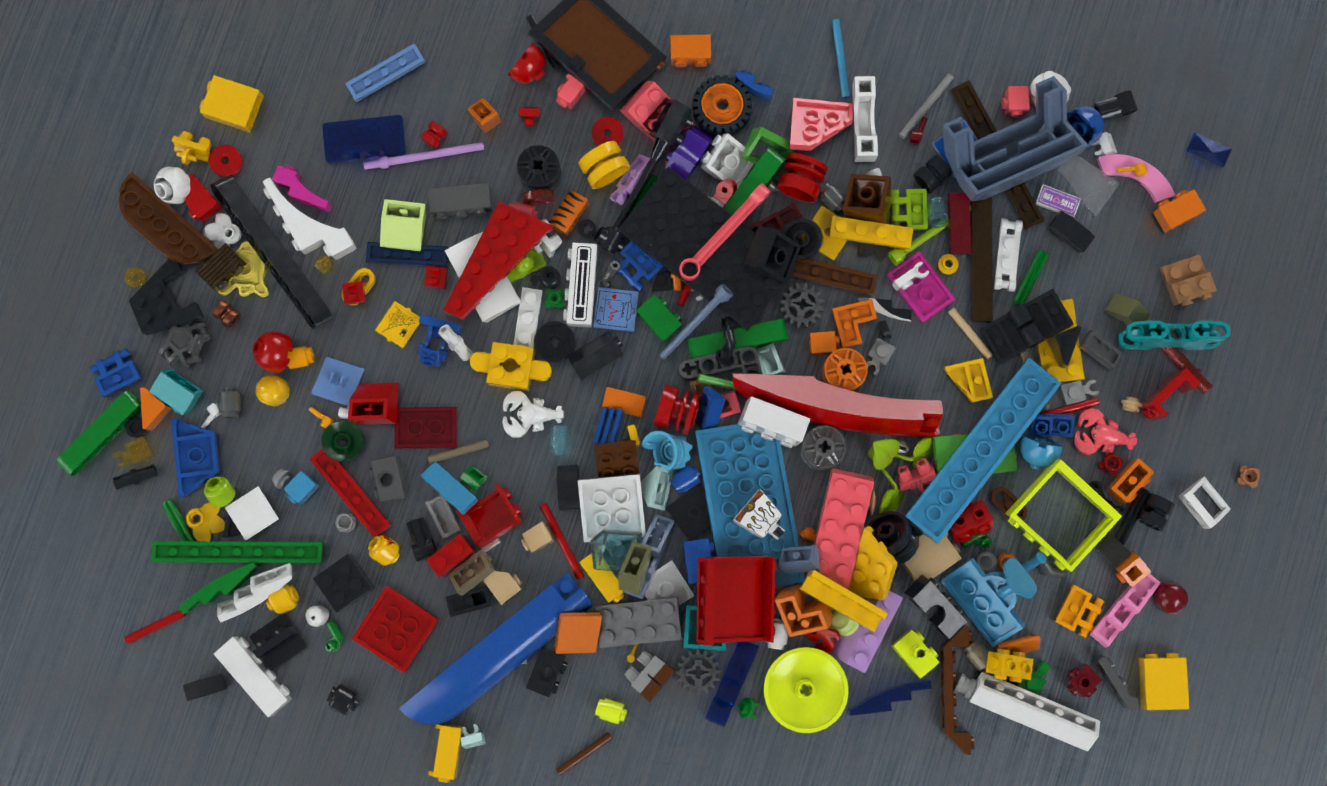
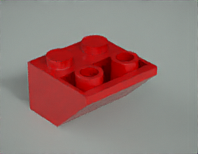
M399 383L359 384L349 399L348 420L358 425L397 424Z

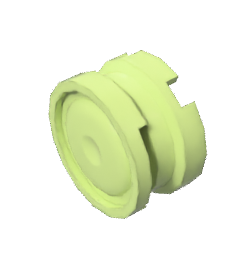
M831 608L834 617L829 628L839 631V634L843 636L854 634L860 624Z

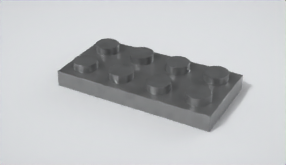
M678 597L595 606V612H600L602 615L599 632L600 648L683 639Z

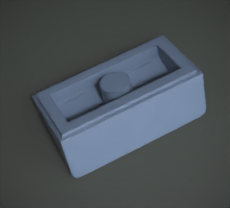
M818 546L782 548L778 568L787 574L809 572L811 570L820 571Z

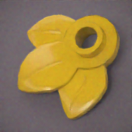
M206 503L201 508L191 509L187 513L186 522L189 527L193 528V536L196 540L211 541L212 533L224 531L225 521L218 516L221 507L217 508L212 506L211 503ZM199 515L200 521L196 523L194 517Z

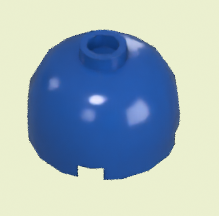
M1079 106L1067 113V121L1088 144L1087 147H1090L1101 138L1105 128L1104 120L1096 109L1090 106Z

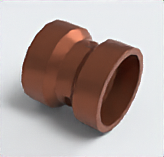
M227 300L220 302L212 311V315L216 319H220L222 325L227 329L234 326L241 318V313L238 310H233Z

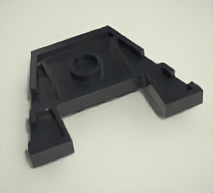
M168 259L129 300L143 334L149 335L168 330L172 326H184L188 322L195 320L199 322L205 319L196 302L191 303L178 311L166 283L184 272L181 263Z

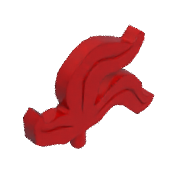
M831 628L820 630L817 633L805 634L812 642H817L822 638L823 643H817L814 648L826 653H830L835 647L833 638L837 640L841 638L839 631Z

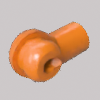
M810 527L802 529L800 531V538L802 540H809L814 544L816 530Z

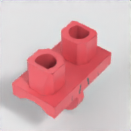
M923 458L916 462L917 469L910 471L906 465L898 467L897 478L901 491L908 489L913 491L919 488L922 494L925 490L924 486L929 485L930 481L936 476L933 464H929L927 459Z

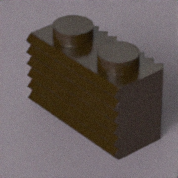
M225 243L195 272L212 289L219 291V289L223 290L229 285V280L234 275L238 276L243 272V266L246 265V262Z

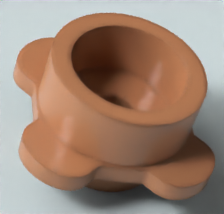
M1246 465L1241 466L1240 477L1237 479L1238 484H1245L1251 488H1256L1260 478V470L1258 468H1248Z

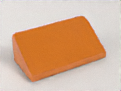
M606 387L602 408L607 407L608 410L610 408L618 410L619 408L623 409L624 414L642 418L647 397Z
M1033 634L1000 642L995 647L996 651L997 649L1010 650V655H1012L1013 651L1029 653L1039 650L1041 638L1039 635Z

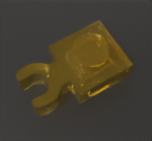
M144 436L124 445L127 450L126 452L119 451L113 454L114 458L123 457V462L117 465L120 468L126 467L130 461L136 465L154 456Z

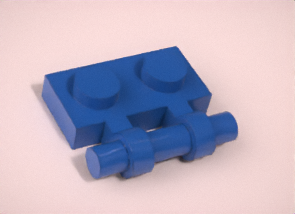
M630 242L620 252L624 260L621 263L619 262L620 268L616 273L618 275L621 274L628 281L627 284L636 288L640 292L644 285L639 280L644 277L649 282L663 266ZM630 264L638 271L635 275L626 269Z
M127 348L122 351L118 350L112 353V356L104 360L100 359L96 361V364L89 367L92 374L97 372L101 374L94 378V381L104 398L142 380L134 361L130 360L126 363L124 361L125 358L131 356ZM117 364L118 367L108 371L109 366Z

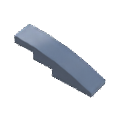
M655 514L641 542L643 545L652 547L645 582L639 595L623 591L624 593L643 599L665 550L675 520Z

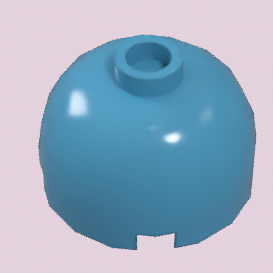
M1024 434L1020 443V452L1023 459L1030 463L1031 468L1042 470V467H1049L1057 459H1060L1063 444L1047 438L1045 440L1039 438L1040 436Z

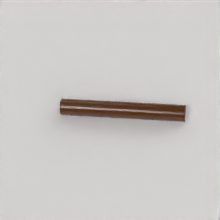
M609 732L558 767L556 770L559 775L562 776L613 740Z

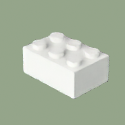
M751 396L745 402L737 425L742 426L741 429L743 431L761 433V437L772 441L774 438L781 441V445L792 448V446L802 443L810 418Z

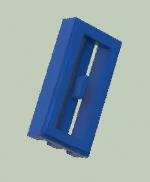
M607 407L602 408L593 442L594 445L608 443L607 440L614 416H616L609 443L617 441L624 414L623 409L618 408V410H615V408H610L608 410Z

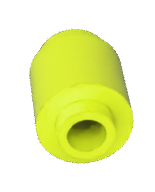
M605 698V700H599L595 715L600 716L599 719L619 725L620 721H625L628 710L624 709L625 704Z

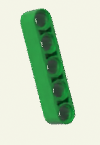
M769 147L723 209L733 215L761 183L766 187L786 159Z
M784 319L754 324L748 331L742 327L732 329L736 340L734 349L743 347L756 348L789 339ZM724 331L688 339L687 345L690 359L716 354L717 350L722 349L724 344Z
M130 390L122 393L57 458L56 462L71 477L78 474L126 427L127 422L131 418L136 417L141 412V401Z

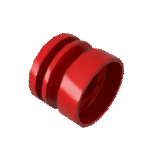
M799 153L789 154L787 157L788 163L784 165V169L788 173L781 174L776 188L781 193L796 200L809 203L816 202L821 189L817 183H823L828 167L810 156Z
M666 384L653 426L667 430L670 422H675L674 432L678 433L680 424L685 425L682 435L687 436L695 423L699 409L700 394L694 393L691 402L688 401L690 391H686L681 399L678 398L679 388Z

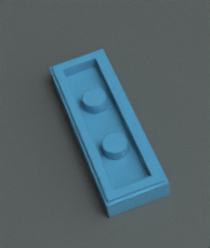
M436 461L420 475L424 481L462 515L478 502V499Z

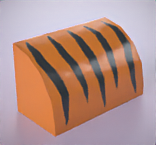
M569 191L550 219L549 224L554 227V230L568 237L588 207V199L574 191Z

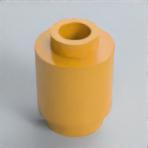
M301 346L293 348L292 352L288 351L287 358L290 361L287 366L289 369L310 366L311 363H315L312 347Z

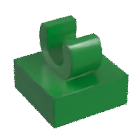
M472 465L463 472L460 479H462L461 484L464 486L467 483L471 487L470 492L473 493L485 484L488 477Z

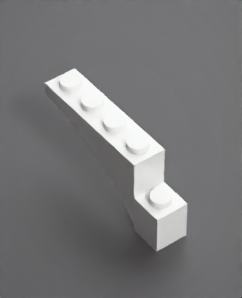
M270 177L262 181L266 187L263 191L269 200L272 198L275 203L272 207L278 217L282 216L284 220L282 226L287 234H292L294 240L291 242L297 252L301 251L306 255L322 246L328 257L332 256L335 260H338L357 249L344 227L341 229L334 228L306 216L287 201Z

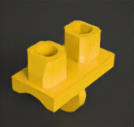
M183 131L179 137L173 136L171 141L174 143V151L177 152V156L182 157V164L189 165L191 161L197 162V160L209 163V151L212 146L210 139L201 137L198 143L193 142V135L187 131Z

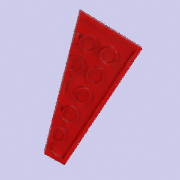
M499 201L443 310L464 320L487 293L491 292L495 285L502 278L504 279L554 227Z

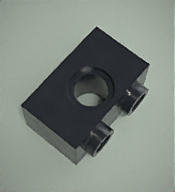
M541 648L526 688L550 697L552 693L556 694L560 684L557 681L559 674H564L568 664L565 662L566 656L556 654L546 648ZM545 667H550L553 670L554 675L551 679H546L543 676L542 671Z

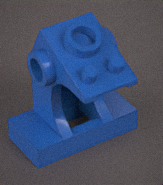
M421 314L419 323L428 327V333L425 343L419 344L417 355H420V362L425 365L440 367L442 361L446 362L449 351L446 350L447 342L438 334L439 329L444 325H449L457 335L461 336L463 328L459 324ZM433 337L443 339L439 350L430 348Z

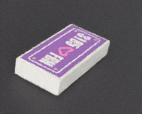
M1043 184L1035 203L1056 213L1063 211L1074 218L1081 198Z

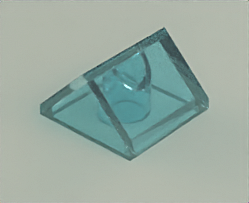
M603 529L590 540L593 568L595 570L620 571L632 542L640 544L642 533Z

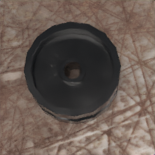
M895 511L883 512L869 523L868 526L874 530L872 532L878 543L883 542L887 551L897 561V565L909 561L915 555L919 547V536L901 513Z

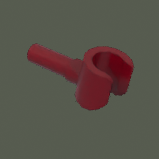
M926 117L922 118L918 131H911V143L921 142L923 129L928 120Z

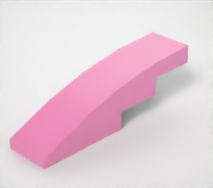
M1148 574L1135 586L1131 587L1129 585L1089 634L1104 648L1109 647L1118 633L1124 630L1134 615L1141 611L1160 585V582L1153 575Z

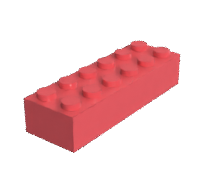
M832 468L813 545H817L819 550L820 571L817 572L842 587L849 589L874 486V479L871 476Z

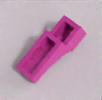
M285 165V167L277 166L272 181L278 186L289 189L288 195L291 199L330 213L332 209L331 203L304 187L300 182L301 176L296 172L297 169L289 165Z

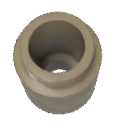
M974 640L963 651L978 671L983 669L986 672L988 649L981 642L978 643L977 640Z

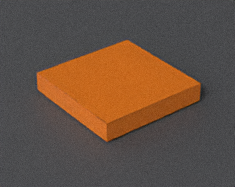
M560 613L554 647L555 653H596L602 620L601 613Z

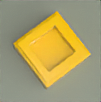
M627 426L630 439L635 440L636 447H639L640 441L636 426Z

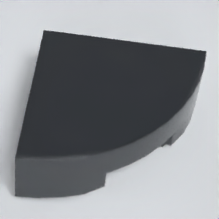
M663 271L656 277L652 285V293L672 291L670 271Z

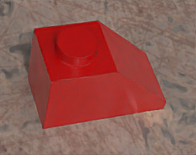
M191 173L188 175L191 189L186 196V205L190 208L188 213L195 220L200 219L205 223L223 207L199 179Z

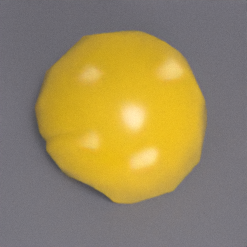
M269 374L259 380L255 393L258 400L262 403L277 407L288 399L290 387L285 379Z

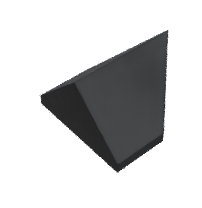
M1076 326L1047 340L1059 367L1065 368L1069 365L1082 327Z

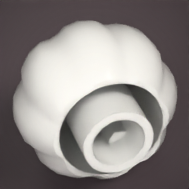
M169 166L162 168L154 179L156 195L162 201L169 204H181L186 201V196L191 189L188 174L179 167Z

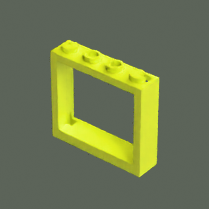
M1057 459L1052 465L1047 467L1005 513L1009 517L1007 521L1016 529L1020 527L1025 532L1023 536L1031 543L1035 541L1040 546L1038 548L1040 552L1044 553L1046 557L1049 555L1055 559L1053 563L1060 570L1066 569L1070 572L1077 567L1122 517L1061 459ZM1056 471L1106 516L1066 560L1017 515Z

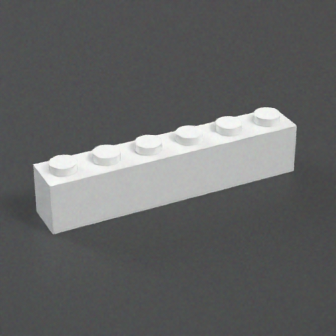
M981 672L977 678L976 687L969 701L975 705L1087 752L1099 737L1100 721L1001 679H995L994 676Z

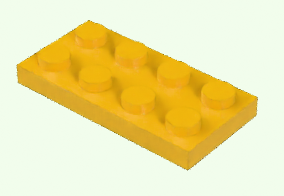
M1073 299L1060 300L1074 323L1073 326L1064 331L1077 326ZM1079 337L1069 365L1065 368L1059 367L1047 340L1038 344L1039 366L1061 383L1084 380Z

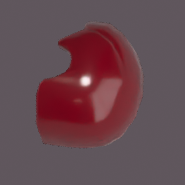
M1171 581L1162 582L1153 593V601L1155 606L1159 607L1163 612L1178 614L1185 609L1188 603V595L1181 585Z

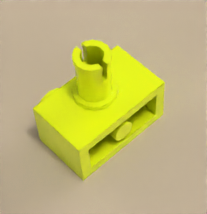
M909 629L890 646L916 677L921 679L940 663L937 660L939 655L931 646L929 648L926 647L923 643L925 639L918 630L914 632L912 629Z

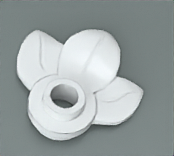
M217 213L215 217L216 223L207 224L202 230L203 235L208 240H211L212 244L218 249L225 243L229 246L237 243L242 236L240 228L232 223L231 218L227 214Z

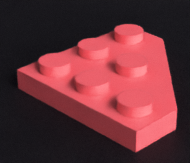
M793 98L789 149L811 151L851 125L853 120V103Z

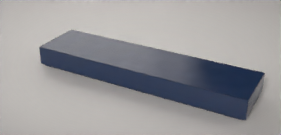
M367 242L366 263L426 267L428 265L448 268V256L445 250L449 249V247L422 245L421 251L380 247V242Z

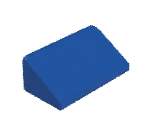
M704 386L695 419L701 430L717 427L725 403V398L708 386Z

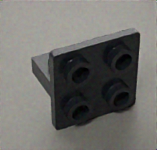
M285 613L250 635V639L256 647L253 653L257 658L263 657L270 670H275L307 647Z

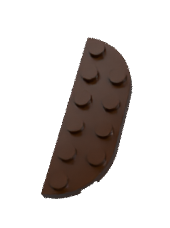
M133 172L125 178L119 191L121 213L125 221L160 254L177 263L198 264L206 262L218 250L217 247L170 205L162 201Z

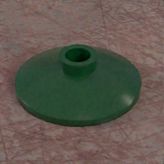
M338 421L329 425L323 432L321 439L322 448L325 454L335 461H349L361 452L363 435L360 429L353 423ZM339 441H346V445L340 446L338 444Z

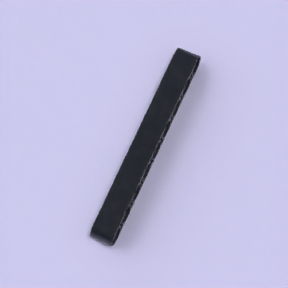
M228 175L212 183L211 190L233 222L240 228L241 233L308 325L315 329L331 320L332 314L325 302L235 179Z

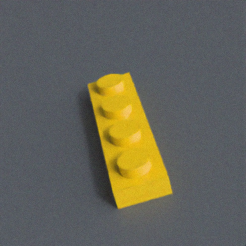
M832 216L829 237L910 250L913 228Z

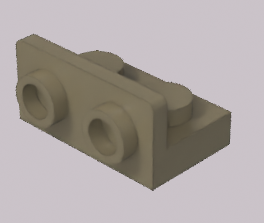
M480 549L448 574L458 594L463 596L495 571L490 562L492 560L490 555Z

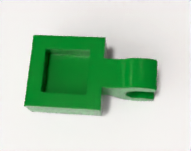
M1041 660L1036 669L1032 671L1031 680L1022 679V683H1018L1017 686L1038 695L1047 682L1042 677L1048 672L1051 665Z

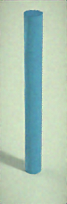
M834 19L832 20L841 94L842 98L846 99L850 97L840 20Z

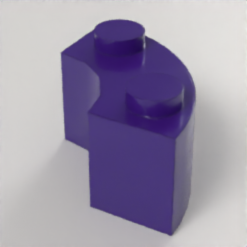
M697 126L684 131L683 141L675 151L671 150L666 158L668 163L665 169L670 167L685 180L697 168L702 156L708 151L714 140L713 136Z

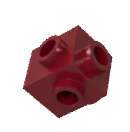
M1083 663L1078 668H1072L1067 673L1068 678L1064 680L1068 684L1067 689L1075 697L1078 695L1083 698L1093 695L1097 690L1096 686L1102 681L1088 664Z

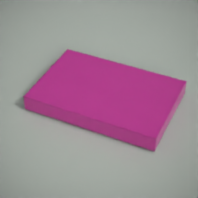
M918 251L888 272L886 276L893 284L895 280L913 269L917 263H923L918 268V271L925 273L928 270L929 274L923 279L914 278L912 280L914 284L906 290L901 288L898 292L920 322L924 323L956 299L922 253Z

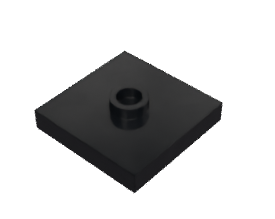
M699 483L666 507V510L689 541H692L711 526L705 491Z

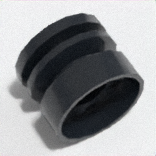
M542 145L530 146L518 158V175L524 188L530 193L537 195L549 194L560 184L562 173L559 159L549 147ZM536 165H538L539 167L542 166L543 169H542V170L535 169V166H536Z

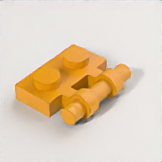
M1071 585L1053 622L1072 632L1075 631L1078 625L1082 627L1078 635L1086 638L1088 633L1092 632L1094 628L1093 623L1097 615H1100L1102 612L1101 607L1104 601L1096 598L1094 604L1089 601L1093 594L1076 585ZM1085 609H1088L1090 612L1084 621L1081 617Z

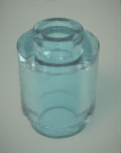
M940 197L932 198L927 203L928 222L932 227H944L948 221V203Z
M552 426L549 451H553V455L564 456L566 452L570 451L569 426Z

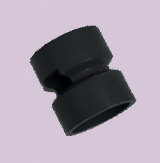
M934 155L928 160L926 167L922 166L913 174V177L922 189H927V193L931 194L939 187V182L945 181L952 175V171L941 157Z
M1150 493L1145 502L1146 509L1141 510L1137 520L1149 528L1162 532L1167 523L1166 516L1171 515L1175 504L1162 496Z

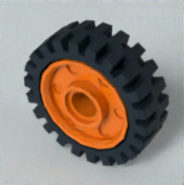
M716 75L715 78H708L706 82L703 81L701 83V86L697 88L692 103L694 119L701 129H704L708 134L711 133L712 136H721L726 133L731 136L734 133L737 134L746 126L752 112V101L748 88L744 87L740 80L736 81L735 77L728 78V75L723 77ZM719 103H725L727 105V108L721 110L717 107V105Z

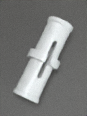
M449 325L442 326L438 334L447 342L450 350H454L463 361L469 360L473 352L465 345L463 338L457 335Z

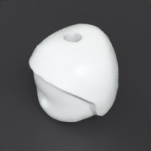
M323 605L310 607L305 613L308 624L313 627H319L326 623L329 618L328 608H325Z

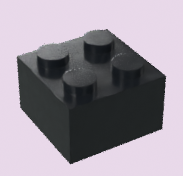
M346 554L313 578L336 613H342L375 589L352 554Z

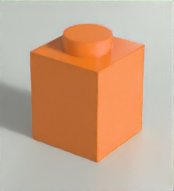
M835 331L810 333L808 336L810 356L830 355L837 348H840L839 337L835 336Z

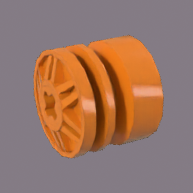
M840 348L832 352L823 363L821 369L822 382L846 390L856 391L866 379L868 373L867 363L858 351L850 348ZM847 366L849 373L844 375L841 368Z

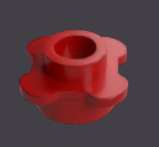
M1105 453V458L1099 462V468L1105 469L1109 472V475L1115 476L1118 473L1117 470L1124 464V461L1113 453Z

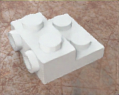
M728 133L721 136L717 135L712 141L714 146L710 152L707 151L702 156L701 162L703 163L700 168L715 179L721 181L725 179L734 180L738 189L754 164L742 158L745 146Z

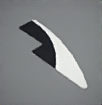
M858 298L860 302L872 299L875 311L898 320L911 321L912 310L892 308V300Z

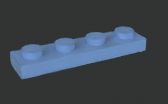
M414 43L348 81L345 85L357 103L426 62Z

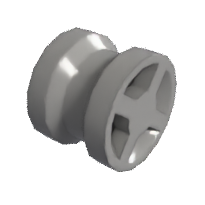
M961 672L956 679V685H953V692H960L965 698L969 699L974 692L977 680L974 678L969 679L966 677V674Z

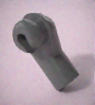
M612 261L600 277V284L604 288H609L613 285L611 278L619 270V262Z

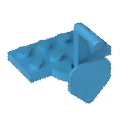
M1038 552L1036 556L1023 564H1020L1015 558H1009L1003 564L1004 574L1001 572L985 574L974 558L944 576L940 581L991 647H994L1025 627L1024 622L1013 608L1018 603L1020 596L1030 599L1035 595L1037 586L1027 572L1039 564L1046 563L1047 558L1042 552Z

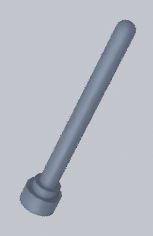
M721 284L715 290V297L660 353L661 359H666L720 302H727L733 296V293L727 286Z

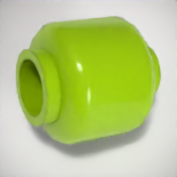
M213 477L207 481L204 495L212 506L217 508L226 507L234 499L235 489L225 477Z

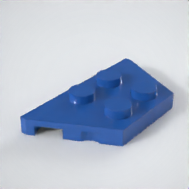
M172 418L178 495L180 498H184L207 483L209 479L220 474L217 436L213 431Z

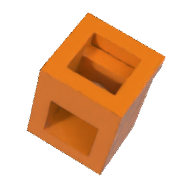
M1130 551V555L1114 568L1117 570L1115 576L1122 584L1126 582L1133 587L1150 574L1151 570L1134 551Z

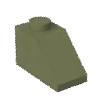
M632 542L618 574L619 590L640 594L647 576L652 553L651 546Z

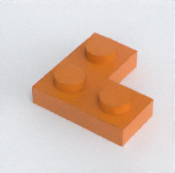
M870 299L832 308L841 348L861 345L862 339L858 324L877 320L873 300Z

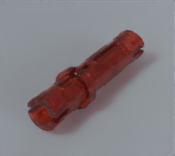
M1177 347L1161 348L1180 370L1187 368L1201 382L1197 388L1203 395L1213 387L1201 374V369H1197Z

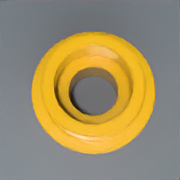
M951 254L943 255L938 261L939 270L946 275L956 272L959 266L957 258ZM950 261L952 267H947L945 262Z

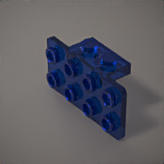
M401 115L324 123L322 126L325 160L328 163L357 162L361 159L376 160L383 156H398L406 153L404 123Z

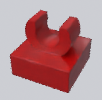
M519 107V116H525V126L533 127L534 117L541 115V107Z
M427 265L424 286L445 289L448 269Z
M363 281L342 284L345 305L366 302Z

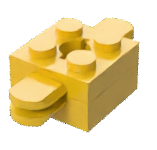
M493 342L491 353L475 352L470 357V365L473 370L488 373L486 383L489 386L529 391L531 380L547 381L552 375V369L548 362L534 360L536 351L532 347Z

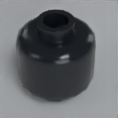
M339 684L337 687L333 686L326 702L329 703V709L342 715H347L350 710L355 711L360 700L356 699V690Z

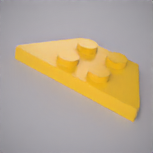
M867 526L864 528L848 590L862 598L883 600L888 596L898 563L887 551L883 542L878 543L872 534L873 528Z

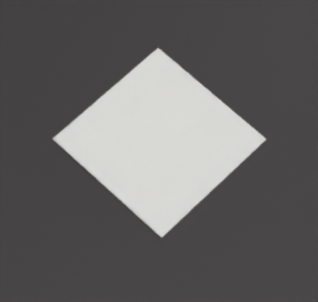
M259 486L225 507L245 541L279 519Z

